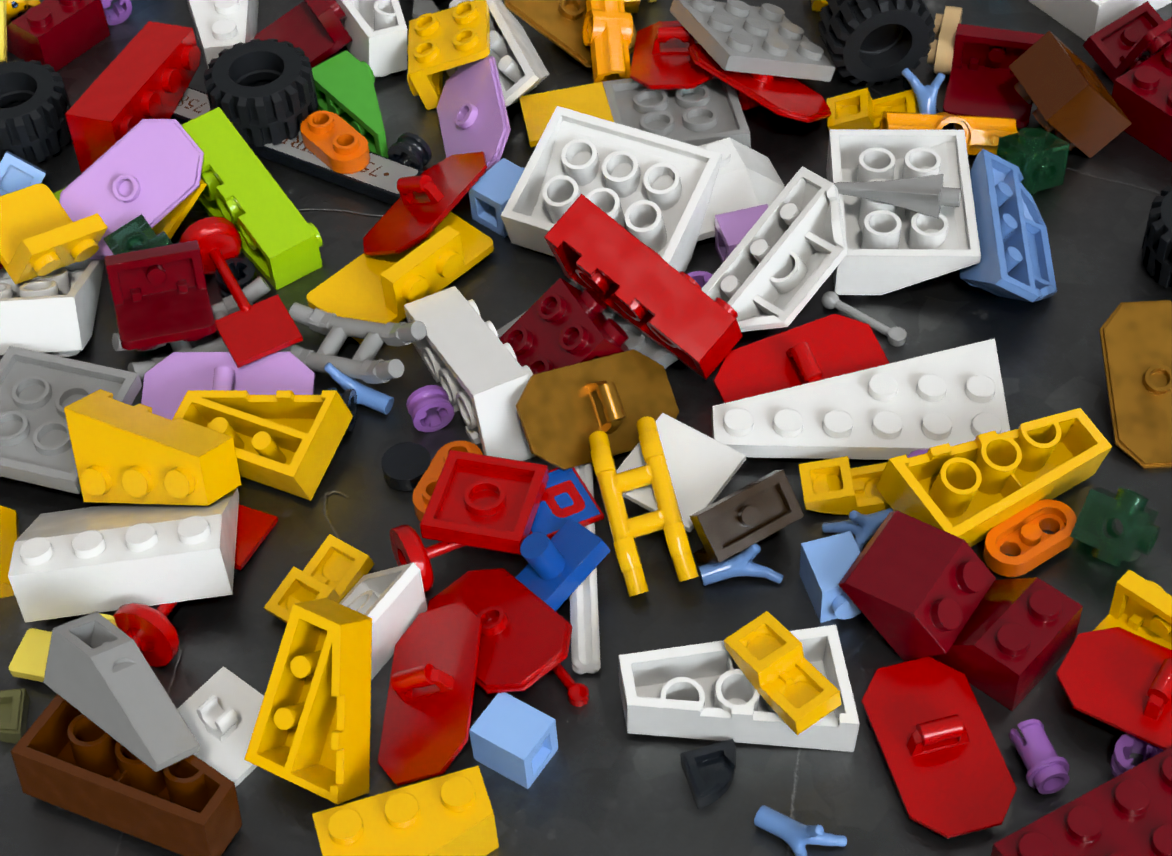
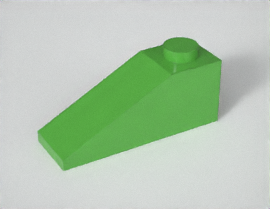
M345 50L313 67L312 74L318 100L317 109L339 115L367 139L370 152L388 158L386 134L374 87L375 76L370 66L364 61L360 62L350 52Z

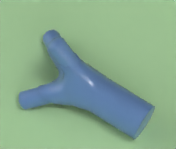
M909 68L903 69L901 74L907 79L913 89L919 113L936 114L937 95L945 75L938 73L931 85L924 86Z
M327 363L324 366V370L345 391L346 389H355L357 404L364 405L385 415L391 411L394 397L361 384L355 378L348 377L331 363Z
M888 508L871 514H861L853 510L849 513L850 520L823 523L822 530L824 533L851 531L861 552L864 544L872 538L893 509Z
M756 543L720 563H708L698 566L703 586L734 577H761L779 584L783 580V575L771 568L753 562V559L761 551L760 546Z
M766 805L760 807L754 819L755 826L784 840L790 846L795 856H807L805 848L807 844L845 847L847 844V837L844 835L826 833L821 825L802 824Z

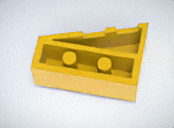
M102 389L64 407L84 502L209 506L242 485L234 441L231 436L182 418H177L174 421L153 414L151 407L140 403L131 406L113 399V393Z
M188 390L172 420L182 418L233 437L241 477L311 501L353 415L337 390H322L321 395H295L292 390H277L276 395H250L247 390Z
M328 598L293 604L244 760L337 805L369 793L371 617Z

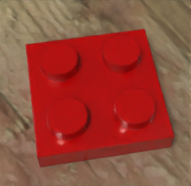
M450 450L420 523L422 538L521 555V543L530 533L549 479L548 465Z

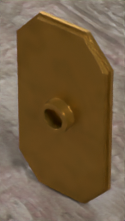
M504 0L506 8L582 65L592 68L590 46L584 45L582 36L584 17L587 12L586 0ZM634 22L632 39L629 45V56L634 52L637 35Z
M1170 300L1121 302L1099 329L1114 442L1116 446L1143 469L1172 468V302Z
M635 349L534 374L530 377L516 404L531 453L561 470L592 462L589 436L595 431H603L608 435L611 452L615 456L632 451L639 443L636 423L640 418L649 416L656 421L664 413L676 419L679 413L664 366Z

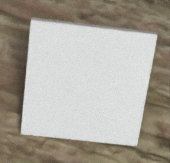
M662 413L656 420V425L685 530L691 532L694 525L689 516L706 508L715 501L745 462L746 455ZM640 442L619 466L617 473L646 465ZM652 485L622 493L624 498L651 512L658 510Z
M223 666L177 710L200 745L199 751L193 755L234 782L236 788L257 767L244 759L264 695Z

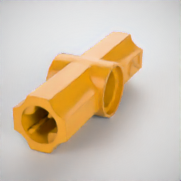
M586 0L587 12L584 17L582 36L584 45L590 46L594 83L630 78L629 45L633 34V19L630 13L625 12L624 0Z
M883 111L879 129L942 130L945 125L953 123L956 130L965 131L968 155H977L982 149H985L997 156L1012 157L1017 145L1018 131L1015 118L953 115L946 112L928 114Z

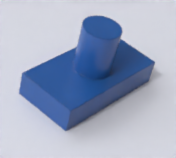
M570 518L551 539L542 532H535L523 540L520 546V553L528 564L515 578L553 610L557 611L611 550L600 537Z

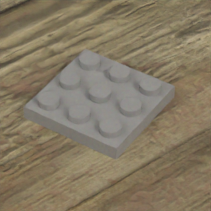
M673 0L670 13L724 71L830 82L836 67L823 54L824 50L812 43L804 35V30L793 24L784 15L785 11L776 5L763 3L761 7L749 6L740 0H727V2L714 0Z
M716 76L693 89L650 90L631 78L603 81L604 90L615 123L694 146L731 138L751 148V133L736 90Z
M9 346L0 360V476L80 494L81 487L64 407L99 389L113 393V399L132 405L142 387L139 374Z

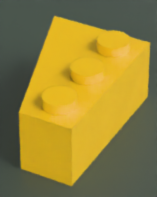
M479 765L312 813L322 856H486L499 848L494 812Z

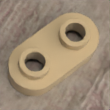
M946 6L944 14L936 13L935 28L933 29L935 39L934 42L929 44L931 50L927 57V64L934 65L935 74L943 73L944 75H950L955 35L958 23L961 24L962 7Z

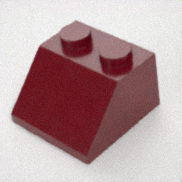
M44 0L37 6L30 8L7 26V51L20 59H24L25 62L31 60L41 61L42 65L48 64L54 67L55 72H57L110 36L101 0Z
M896 510L887 515L838 585L900 658L905 661L947 654L996 577L965 540Z
M1038 577L995 580L947 654L930 657L965 674L970 684L1010 711H1013L1071 648L1076 639L1083 606Z

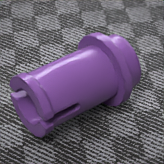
M1029 719L1020 722L1017 726L1024 737L1020 736L1017 729L1012 728L1009 733V739L1017 749L1028 771L1026 774L1028 785L1032 788H1037L1041 794H1051L1061 790L1070 779L1068 775L1070 770L1068 761L1064 757L1057 755L1040 720Z

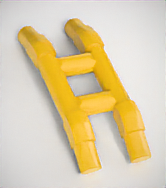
M649 416L640 418L636 423L639 442L646 463L644 466L617 473L608 435L603 431H595L589 436L592 463L608 518L616 556L629 597L649 591L634 538L657 531H664L678 581L682 582L699 577L666 463L656 421ZM652 485L658 510L628 518L622 493Z

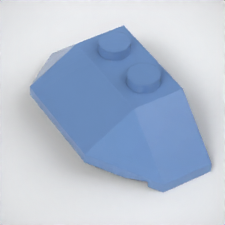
M982 149L977 154L970 170L981 259L978 264L960 269V278L973 287H979L1000 297L1027 302H1036L1050 298L1057 292L1045 222L1032 195L1021 183L1024 177L1019 167Z

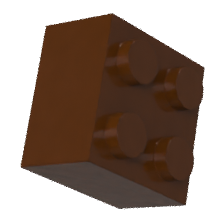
M1050 30L1009 65V68L1018 79L1014 88L1029 105L1034 103L1037 107L1032 112L1035 119L1049 133L1055 128L1056 136L1070 151L1077 147L1089 158H1092L1132 124L1095 72Z

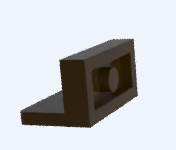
M775 470L689 516L704 546L694 552L693 555L697 563H720L804 517V513L784 471Z

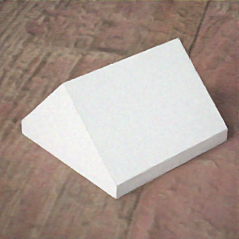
M414 562L363 575L339 603L372 618L371 680L394 655L396 643L417 616L427 611L421 570Z

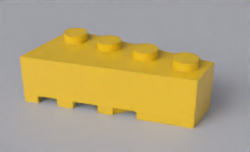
M1081 408L1021 423L1018 429L997 434L994 430L977 435L976 439L951 447L949 443L931 447L927 453L908 458L905 454L890 458L876 489L893 511L898 510L965 540L972 547L986 539L988 532L1006 519L1039 500L1054 499L1093 476L1113 446Z

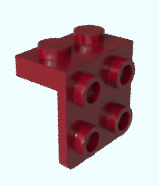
M304 0L254 37V39L260 40L270 38L277 39L278 42L287 41L293 43L294 48L300 47L305 52V56H308L311 68L335 54L340 48L352 41V38L340 22L346 15L336 0Z
M1147 1L1089 36L1082 46L1114 83L1115 79L1172 44V17L1164 21Z
M958 23L952 69L942 112L953 115L1015 118L1016 128L1027 127L1032 105H1029L1014 88L1018 79L1009 68V65L1043 37L1044 34Z
M197 240L104 257L123 349L149 350L164 343L180 340L188 342L197 341L216 332L215 319L207 291Z
M559 278L499 338L503 344L508 342L512 346L518 363L521 366L527 365L533 375L589 361L595 356L601 358L629 350L625 344L629 339L626 332L611 318L606 319L602 312L606 309L603 301L589 288H585L581 292L562 278Z

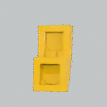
M868 88L827 98V105L832 113L830 117H827L829 131L830 129H879L883 111L919 113L913 89L872 100Z
M845 456L798 464L806 510L836 515H849L853 510L861 514H871L891 508L876 489L887 462L850 468L849 458Z
M329 534L303 571L293 566L263 608L269 614L287 623L292 606L295 603L328 598L340 603L363 575L368 574L374 566V562L369 555Z
M768 611L723 640L724 647L746 678L769 706L797 735L842 705L840 691L804 658L802 643Z

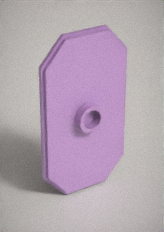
M492 56L464 64L446 80L437 105L446 158L456 154L484 152L487 163L486 172L500 161L511 131L496 61Z
M142 119L60 193L59 203L72 222L98 213L108 227L98 243V251L87 260H105V256L125 253L200 186L204 152L176 119Z
M173 352L144 374L141 404L151 407L153 414L172 420L188 390H247L250 395H276L277 390H292L295 395H314L315 373L291 352H275L240 368H237L229 352Z

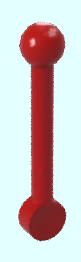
M559 663L552 670L567 688L569 703L575 707L585 706L589 701L588 687L582 683H576L561 663Z

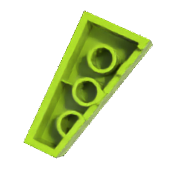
M220 107L182 124L181 126L204 152L201 178L207 186L196 202L210 217H223L234 224L241 235V252L254 264L276 290H279L323 267L319 250L323 246V241L319 231L311 222H306Z

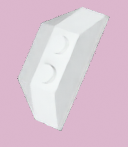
M453 0L452 2H450L449 8L455 7L458 4L465 1L474 0ZM486 0L489 6L490 53L488 56L495 58L505 106L508 107L519 102L521 96L527 95L531 90L535 89L539 83L549 76V73L524 28L509 9L505 7L504 3L501 0ZM462 65L447 69L449 77Z
M731 138L698 146L721 153L722 161L697 241L715 237V215L768 204L769 207L785 188V185L767 156Z
M802 166L703 286L702 291L713 300L716 297L721 298L734 308L738 313L736 319L741 332L788 327L848 254L838 188L835 184Z

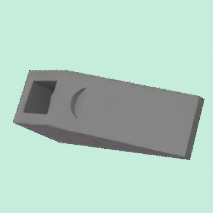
M93 612L53 628L44 684L155 772L199 751V743L131 637L98 612Z

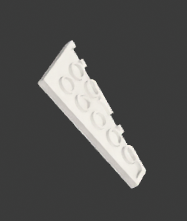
M995 338L712 406L711 415L712 438L739 451L748 458L832 459L848 456L849 459L889 460L890 458L905 454L908 456L915 450H927L949 443L951 447L975 440L977 435L994 430L997 434L1010 431Z

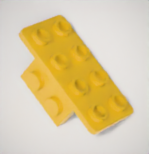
M450 211L426 239L400 254L377 256L361 254L311 290L306 296L308 306L313 309L318 308L329 313H336L340 317L385 324L387 322L399 323L406 317L405 304L443 290L494 251L493 240ZM351 337L360 344L363 341L361 338Z

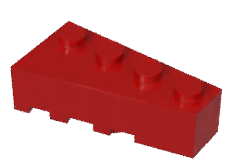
M148 21L65 113L81 174L142 119L171 118L201 64V52L196 44L193 28Z
M583 194L577 198L544 236L567 278L582 289L589 288L603 301L605 306L704 379L711 375L743 337L736 319L738 313L734 308L721 298L716 297L715 300L710 298L702 291L700 285L692 277L674 269L658 253L643 244Z

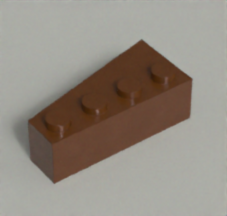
M58 694L11 750L24 794L183 856H221L242 826L235 783L195 755H191L155 772Z

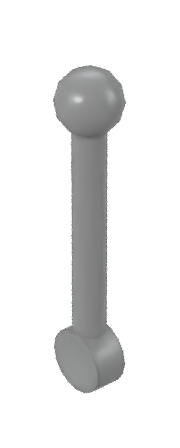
M833 291L823 294L821 302L825 308H836L860 322L869 324L872 329L887 336L888 343L894 347H900L905 344L907 332L902 327L890 328L844 303L839 299L838 294Z

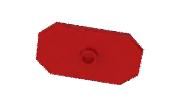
M659 21L637 31L630 78L650 90L693 89L712 79L714 75L694 64L688 47L698 42L679 21Z
M699 43L688 47L694 64L740 91L738 99L742 110L763 105L777 115L806 123L830 117L832 114L822 95L794 78L724 71Z
M484 152L451 155L428 168L419 176L399 178L397 190L401 197L363 237L364 254L369 256L400 254L426 239L486 172L487 163Z
M834 313L731 350L725 357L714 379V384L723 402L727 403L889 364V361L869 324Z
M504 568L467 571L428 602L427 611L463 601L483 621L475 682L487 694L525 691L568 657L572 625Z
M463 601L420 613L395 645L377 762L397 786L445 773L468 742L483 621Z
M1120 627L1079 633L1056 672V676L1072 707L1158 748L1166 750L1172 747V650Z
M923 657L878 668L862 698V705L909 818L947 839L1002 825L1017 787L966 675L931 657Z

